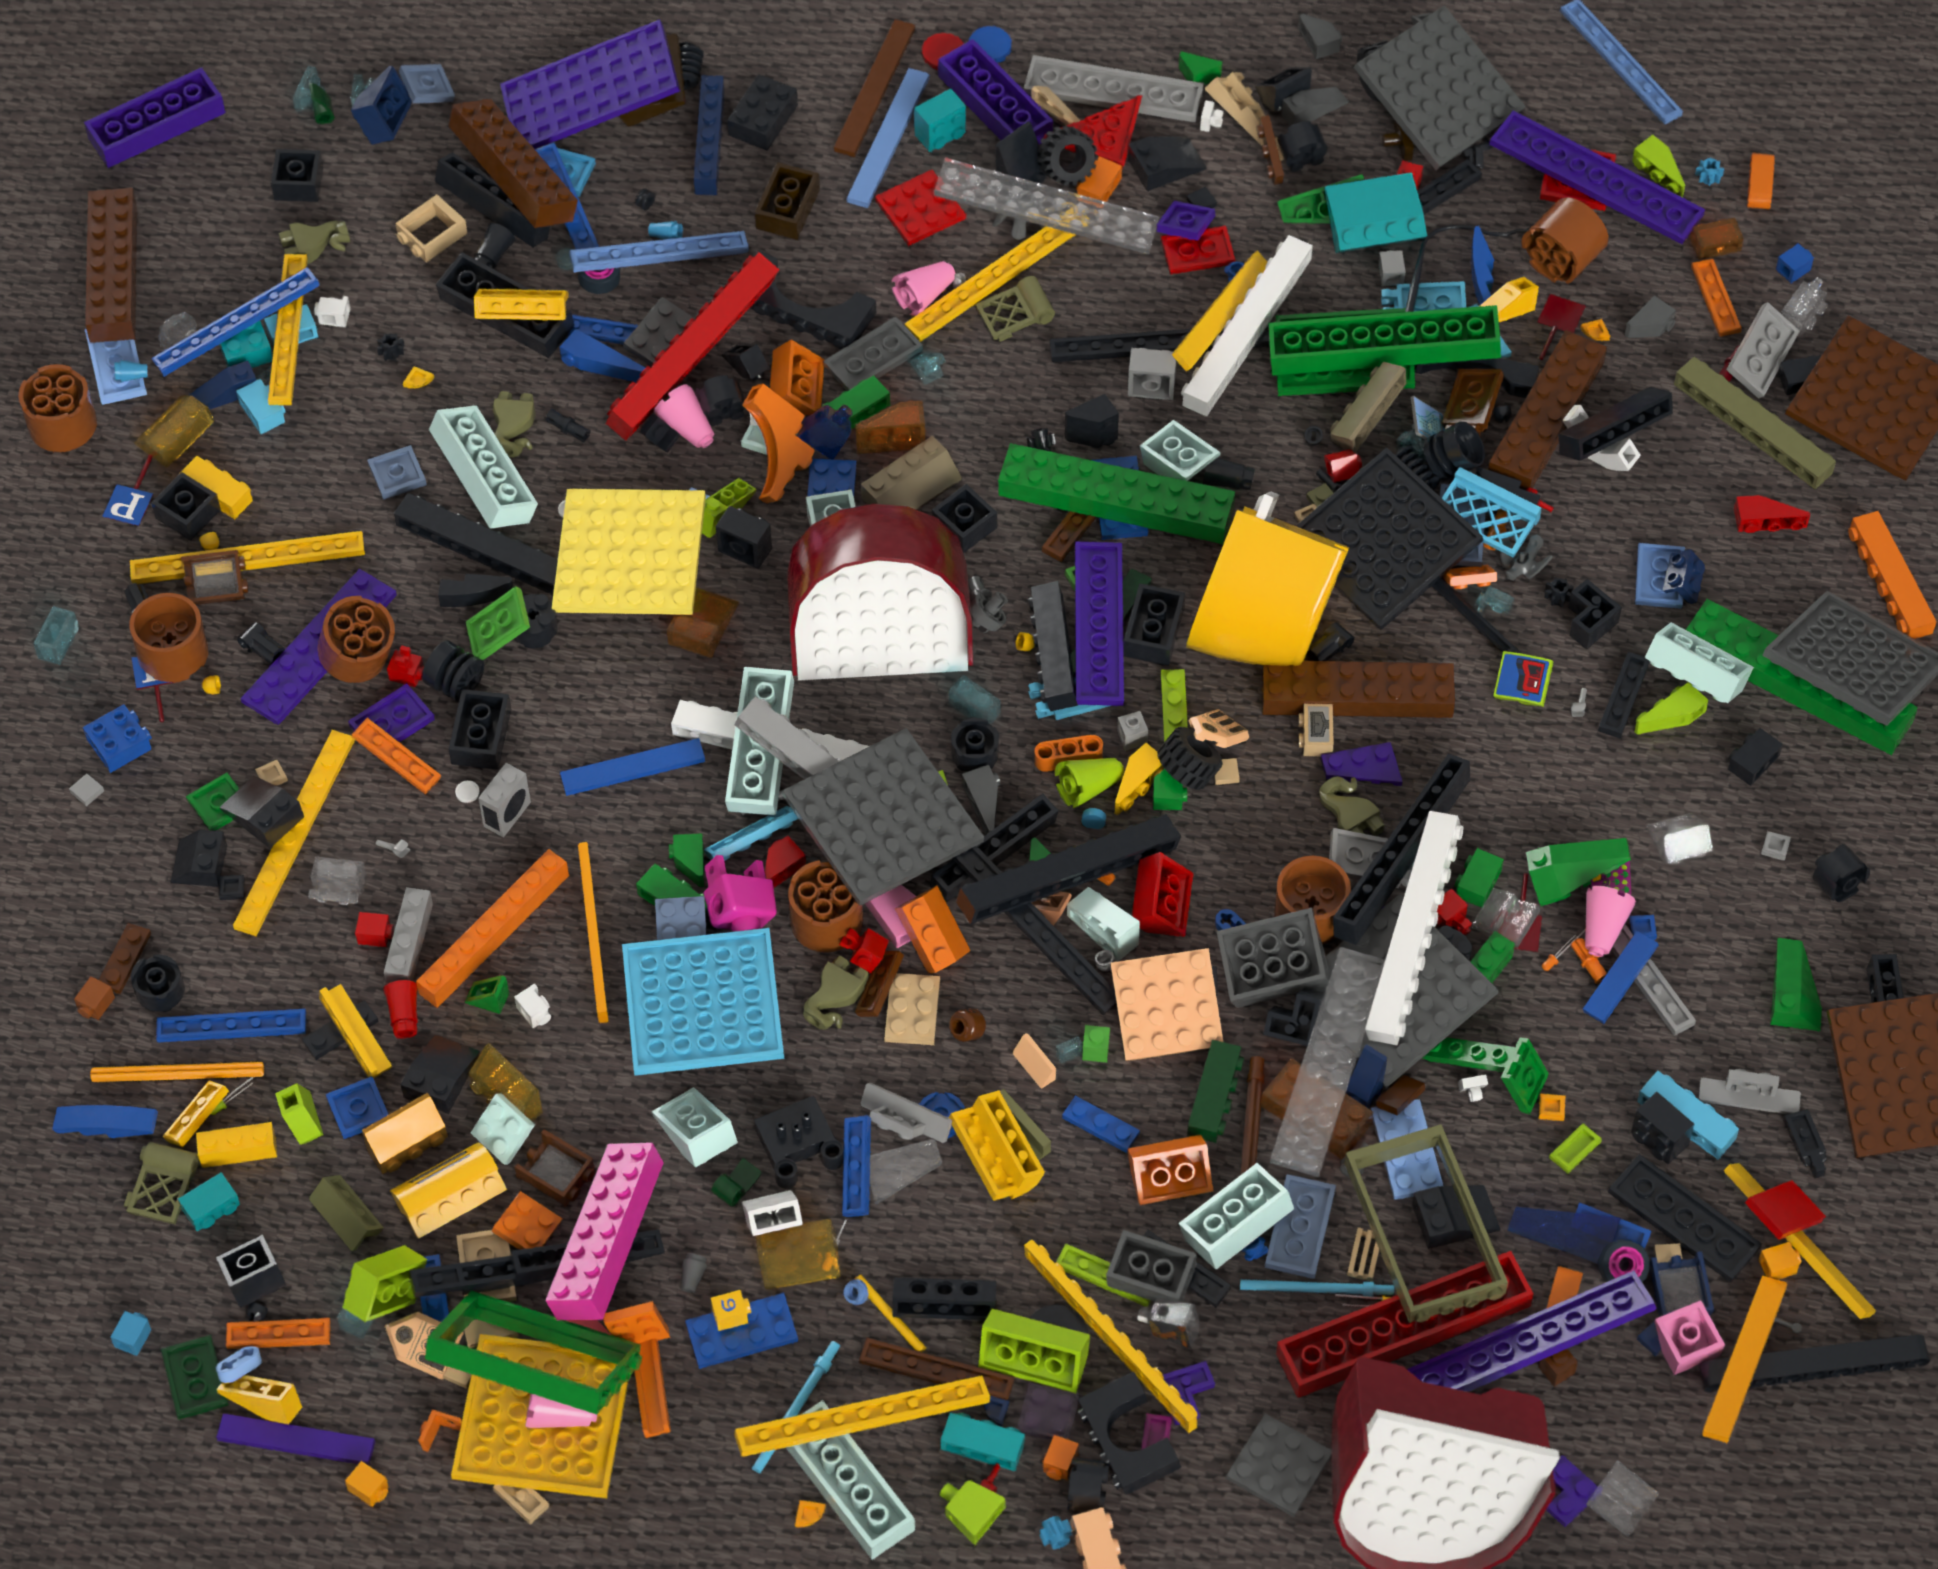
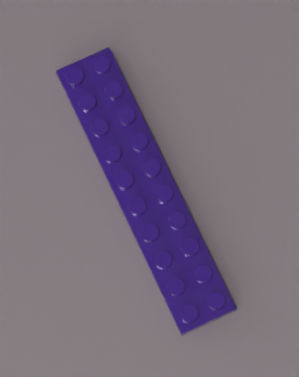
M1515 111L1511 112L1490 139L1491 146L1680 244L1684 243L1704 216V208Z
M1633 1270L1407 1370L1421 1382L1469 1392L1656 1310V1306Z

